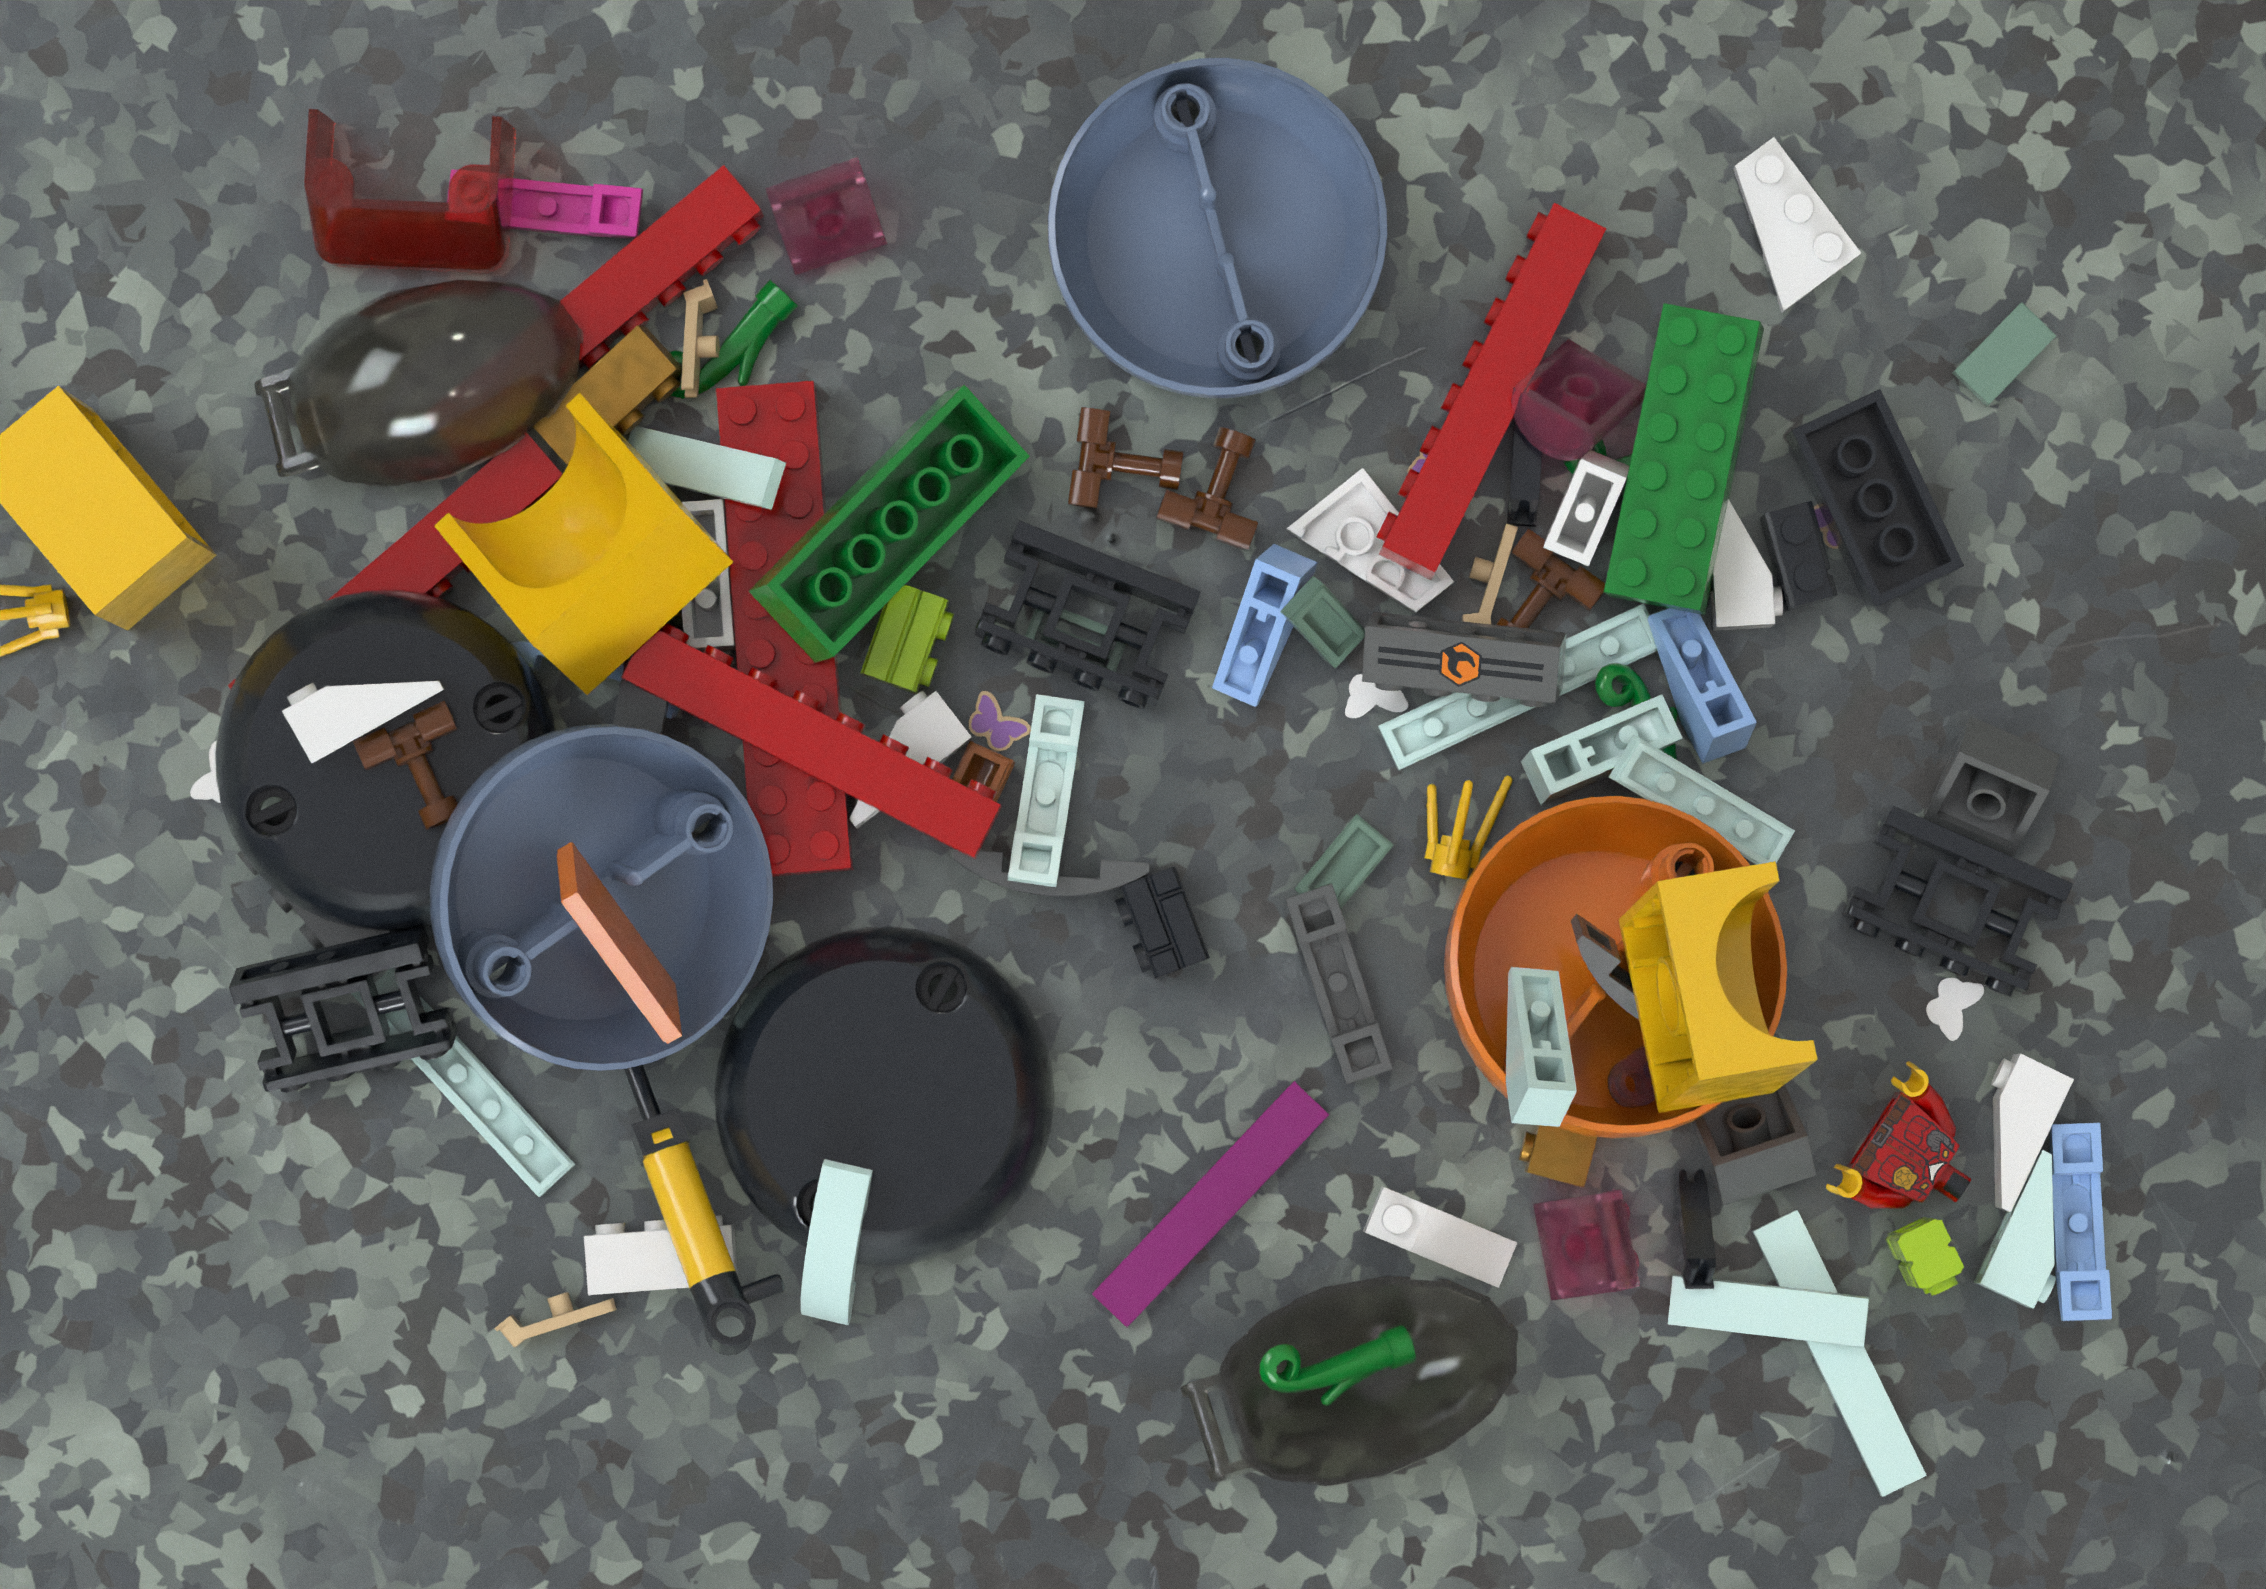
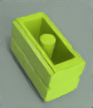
M904 585L882 609L860 672L861 675L913 694L918 693L920 685L929 687L938 664V659L930 657L936 639L946 641L955 615L947 611L949 601L940 596Z
M1922 1217L1888 1233L1885 1240L1894 1259L1901 1260L1898 1267L1907 1286L1921 1288L1925 1294L1930 1293L1933 1296L1958 1284L1955 1276L1962 1273L1964 1265L1955 1247L1948 1245L1951 1238L1942 1220Z

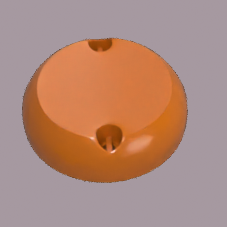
M1604 796L1565 802L1544 810L1519 824L1499 840L1476 865L1463 886L1455 905L1446 938L1444 958L1446 995L1455 1027L1475 1065L1488 1081L1508 1099L1506 1088L1508 972L1511 967L1559 971L1577 1092L1560 1127L1557 1128L1592 1137L1611 1139L1641 1137L1677 1128L1696 1120L1716 1108L1722 1102L1658 1113L1639 1019L1615 1002L1596 981L1580 953L1571 920L1578 914L1613 938L1621 959L1618 966L1629 973L1619 919L1657 881L1688 876L1692 869H1694L1695 875L1751 865L1730 842L1716 830L1694 816L1671 806L1641 798ZM1682 861L1681 866L1675 871V863ZM1767 892L1756 902L1751 919V954L1760 1007L1770 1036H1774L1781 1018L1786 995L1787 960L1785 941L1779 917Z

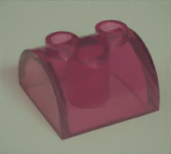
M858 157L765 188L795 275L887 244Z
M1568 339L1513 388L1511 398L1512 411L1514 412V418L1519 429L1534 447L1552 458L1572 461L1588 453L1641 405L1644 400L1646 384Z
M1622 1188L1533 1204L1551 1301L1617 1292L1640 1286L1637 1271L1639 1268V1258L1632 1245L1628 1224L1630 1211L1624 1201Z

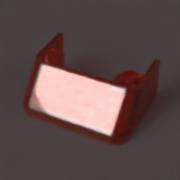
M309 109L304 187L314 246L318 255L323 260L338 267L476 273L493 272L505 263L509 254L516 129L503 117L492 116L489 165L471 164L460 168L450 181L448 202L355 199V182L351 170L342 162L333 159L335 122L319 109Z

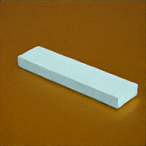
M636 426L631 431L628 440L666 485L772 510L786 462L768 456Z
M1635 735L1630 739L1609 775L1610 779L1646 800L1665 804L1694 816L1716 830L1745 859L1756 865L1774 861L1777 863L1795 832L1792 828Z
M1673 1274L1668 1315L1669 1325L1864 1348L1869 1297L1713 1279L1714 1289H1685L1682 1275Z

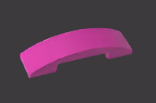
M451 169L445 218L481 225L544 233L636 238L639 230L643 189L603 184L585 186L505 178L499 174Z

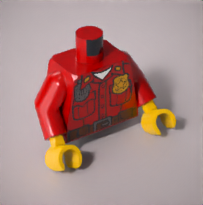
M1908 1061L1906 1065L1911 1069L1910 1078L1903 1083L1895 1076L1892 1077V1085L1902 1092L1894 1093L1847 1166L1841 1164L1834 1166L1835 1169L1841 1170L1843 1179L1837 1187L1827 1184L1826 1189L1829 1192L1851 1198L1869 1208L1904 1209L1913 1201L1923 1203L1932 1189L1937 1190L1953 1202L1959 1200L1968 1187L1971 1178L1949 1164L1960 1146L1954 1140L1956 1126L1943 1098L1929 1084L1926 1072Z

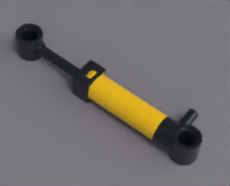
M639 1065L624 1069L643 1119L631 1124L630 1137L642 1167H645L705 1328L706 1341L719 1354L727 1356L739 1354L750 1345L755 1330V1313L749 1304L782 1293L785 1289L783 1280L779 1274H774L741 1286L690 1150V1139L679 1109L676 1108L661 1114L644 1066ZM725 1316H733L742 1322L744 1330L737 1336L728 1337L720 1333L716 1323Z

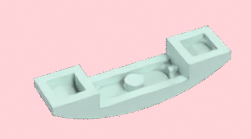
M1036 694L1020 806L1008 872L1009 881L1056 887L1085 701Z
M824 1159L812 1212L801 1287L802 1315L845 1325L850 1323L856 1287L854 1276L862 1222L868 1206L873 1170Z

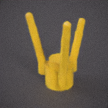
M0 584V595L34 597L32 599H25V607L0 610V621L27 617L29 628H39V630L0 646V657L42 640L59 638V628L70 627L68 604L64 589L53 591L52 584L36 587Z
M1511 776L1504 777L1470 850L1471 840L1462 838L1471 801L1473 782L1471 780L1464 782L1452 836L1442 835L1440 844H1438L1437 788L1434 784L1427 786L1428 842L1424 858L1432 860L1430 872L1465 880L1468 879L1469 869H1475L1479 863L1480 853L1513 782Z

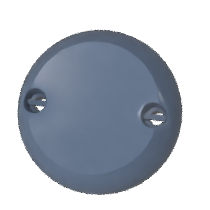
M1199 58L1173 63L1138 77L1104 100L1082 124L1063 156L1051 191L1047 220L1048 249L1053 275L1066 307L1075 323L1089 341L1111 362L1130 375L1160 389L1202 398H1236L1263 393L1288 384L1310 372L1331 356L1351 335L1366 313L1379 283L1387 244V208L1382 182L1371 153L1361 135L1345 114L1324 94L1289 73L1254 61L1232 58ZM1187 101L1193 102L1199 110V115L1194 120V125ZM1175 104L1179 114L1180 122L1177 121L1171 113V110ZM1251 335L1258 337L1263 344L1264 349L1258 359ZM1239 338L1245 358L1238 354L1235 345Z
M616 724L582 725L552 731L518 746L485 770L466 791L449 818L440 838L434 859L430 885V916L435 944L447 975L458 994L472 1012L497 1036L523 1052L550 1063L574 1069L597 1071L627 1069L652 1063L676 1053L699 1039L717 1024L737 1002L755 972L763 954L770 929L773 906V880L768 848L753 811L732 780L712 761L681 742L647 729ZM709 820L704 831L696 838H693L691 833ZM570 842H573L676 984L682 1036L669 1044L662 1041L561 903L557 850ZM506 964L505 970L496 980L489 979L488 976Z

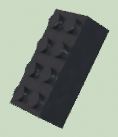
M1881 389L1791 430L1786 435L1788 443L1868 612L1943 578L1964 566Z

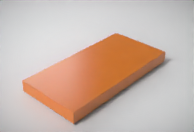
M570 842L557 850L561 903L662 1041L669 1044L682 1036L675 982L574 843Z

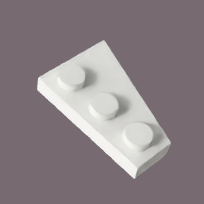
M1774 137L1735 165L1733 169L1751 223L1754 225L1767 271L1770 272L1777 293V301L1783 313L1857 258L1861 252Z
M1363 468L1286 529L1413 613H1417L1454 583L1440 564L1432 580H1429L1379 555L1384 541L1376 538L1388 512L1390 511L1396 515L1399 512Z

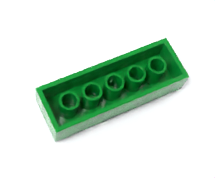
M1663 303L1604 592L1608 596L1705 615L1764 327L1760 321Z
M965 385L947 391L792 546L749 592L815 663L832 658L1030 456Z

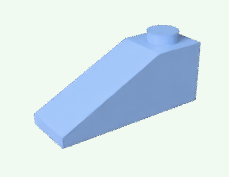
M1276 544L1270 546L1256 558L1212 686L1213 689L1254 707L1259 704L1294 627L1280 611L1314 575L1318 562Z
M1671 608L1649 615L1648 623L1681 724L1702 764L1746 748L1757 722L1701 615Z

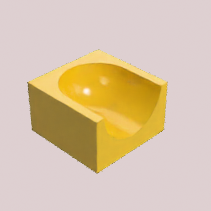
M60 386L53 389L0 434V504L94 615L128 631L217 556L93 408Z
M579 393L566 405V408L573 417L576 429V441L572 457L562 476L540 500L526 510L501 521L484 524L469 523L447 513L434 527L529 642L588 695L730 566L733 561L638 451Z
M1776 861L1657 881L1619 919L1658 1113L1774 1093L1818 1060L1814 1040L1791 1041L1770 1036L1757 994L1751 954V919L1756 902L1780 881Z

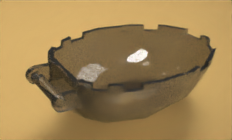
M458 279L387 292L335 319L305 347L293 368L254 382L256 395L262 396L279 462L275 465L279 477H289L320 467L327 474L344 482L363 483L367 486L387 488L413 482L421 484L455 476L510 450L526 437L524 433L542 418H549L556 412L580 374L577 371L579 369L580 344L583 343L584 332L558 299L518 283ZM289 389L292 413L307 451L297 455L281 396V391Z
M1383 1276L1323 1287L1292 1301L1291 1304L1271 1312L1266 1317L1264 1316L1240 1340L1231 1346L1219 1368V1374L1187 1383L1180 1388L1183 1397L1189 1398L1212 1469L1207 1472L1210 1482L1226 1480L1256 1470L1274 1480L1332 1486L1385 1477L1440 1453L1493 1412L1517 1373L1518 1330L1512 1323L1507 1321L1494 1302L1490 1300V1297L1446 1279L1430 1281L1410 1279L1411 1277ZM1399 1325H1403L1407 1329L1416 1354L1415 1362L1394 1370L1386 1368L1349 1388L1329 1406L1323 1405L1320 1400L1321 1396L1332 1385L1297 1393H1281L1271 1390L1262 1381L1260 1376V1362L1263 1355L1276 1345L1288 1344L1294 1346L1299 1351L1301 1368L1376 1339L1380 1332ZM1287 1360L1280 1362L1277 1366L1278 1373L1285 1369ZM1220 1389L1230 1428L1242 1460L1232 1463L1229 1461L1208 1392Z

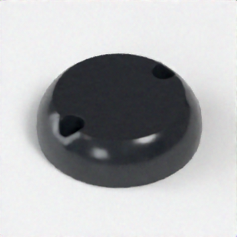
M369 590L342 595L319 603L283 624L257 648L238 674L226 699L218 726L215 763L216 782L221 807L233 837L243 855L254 869L279 894L303 910L327 921L367 930L393 931L432 925L430 916L432 869L440 838L448 822L426 830L418 813L419 810L426 807V804L408 764L397 766L395 759H391L366 770L353 741L320 760L311 763L282 712L291 706L287 699L289 695L311 683H314L316 689L320 690L326 686L440 681L444 688L443 691L359 738L384 727L388 732L415 721L413 714L445 701L458 730L432 741L431 744L434 751L426 755L444 797L447 798L455 795L458 803L481 774L502 756L529 740L556 731L553 714L545 692L531 666L503 634L473 612L448 600L418 592ZM501 695L508 698L486 708V704L494 696ZM514 709L513 716L505 723L499 724L489 720ZM272 797L283 799L261 810L263 803L267 799ZM288 811L286 820L280 825L272 826L264 822Z
M893 926L863 927L835 933L808 944L789 955L770 970L752 989L735 1014L721 1049L714 1090L715 1116L720 1142L732 1173L745 1195L757 1210L779 1231L800 1245L807 1248L813 1212L812 1199L817 1192L824 1159L873 1170L868 1206L862 1222L856 1264L878 1267L909 1265L938 1258L976 1240L997 1224L1019 1201L1035 1176L1046 1150L1054 1109L1053 1072L1048 1048L1038 1022L1026 1001L1012 983L990 962L959 943L922 930ZM943 975L931 996V982L935 977ZM953 980H955L957 983L956 996L947 1003H941Z

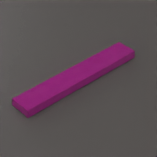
M1293 1081L1092 1292V1295L1124 1326L1128 1327L1329 1114Z

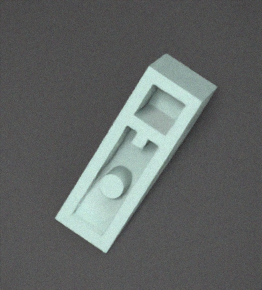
M1661 694L1530 750L1521 761V764L1540 805L1542 806L1609 776L1633 735L1659 750L1682 740L1681 733L1663 695Z
M1511 967L1508 972L1506 1088L1511 1123L1560 1127L1577 1092L1559 971Z
M2040 1150L2012 1211L2006 1212L1974 1280L1975 1283L2034 1309L2037 1301L2045 1303L2056 1281V1277L2050 1274L2055 1265L2052 1154L2044 1150Z

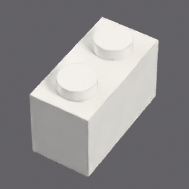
M1584 448L1549 529L1543 548L1589 566L1627 479L1630 466Z

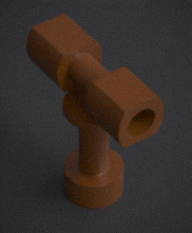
M1081 407L1077 442L1082 444L1078 470L1072 471L1068 505L1097 509L1101 479L1111 481L1112 471L1159 477V487L1178 490L1184 451L1164 449L1163 458L1115 452L1116 442L1107 441L1111 412Z
M1219 427L1213 446L1221 450L1207 492L1197 491L1194 499L1166 490L1156 519L1188 530L1190 525L1217 534L1216 541L1248 551L1258 522L1231 513L1233 503L1225 500L1239 457L1249 459L1256 440L1243 433Z
M1528 529L1511 552V555L1534 571L1529 579L1536 586L1510 622L1501 617L1496 625L1529 629L1551 597L1561 601L1565 595H1568L1584 608L1591 611L1604 593L1605 583L1582 566L1575 570L1554 555L1555 552L1543 548L1545 540Z
M445 701L413 714L415 721L388 732L384 727L353 741L366 770L391 759H395L397 766L408 764L426 804V807L418 811L426 830L448 822L458 805L455 795L447 798L444 797L426 755L434 751L431 744L432 741L458 730Z

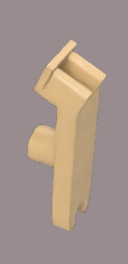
M707 279L703 280L704 285L683 292L686 300L681 388L685 390V398H698L701 358H717L720 352L718 336H702L703 314L718 308Z
M1506 523L1494 562L1475 557L1469 578L1485 582L1487 586L1479 612L1463 614L1462 621L1491 624L1492 610L1518 529L1517 526Z
M566 1292L547 1299L552 1318L523 1327L514 1315H510L494 1329L497 1332L501 1331L515 1348L527 1338L617 1310L612 1298L574 1310L569 1293Z

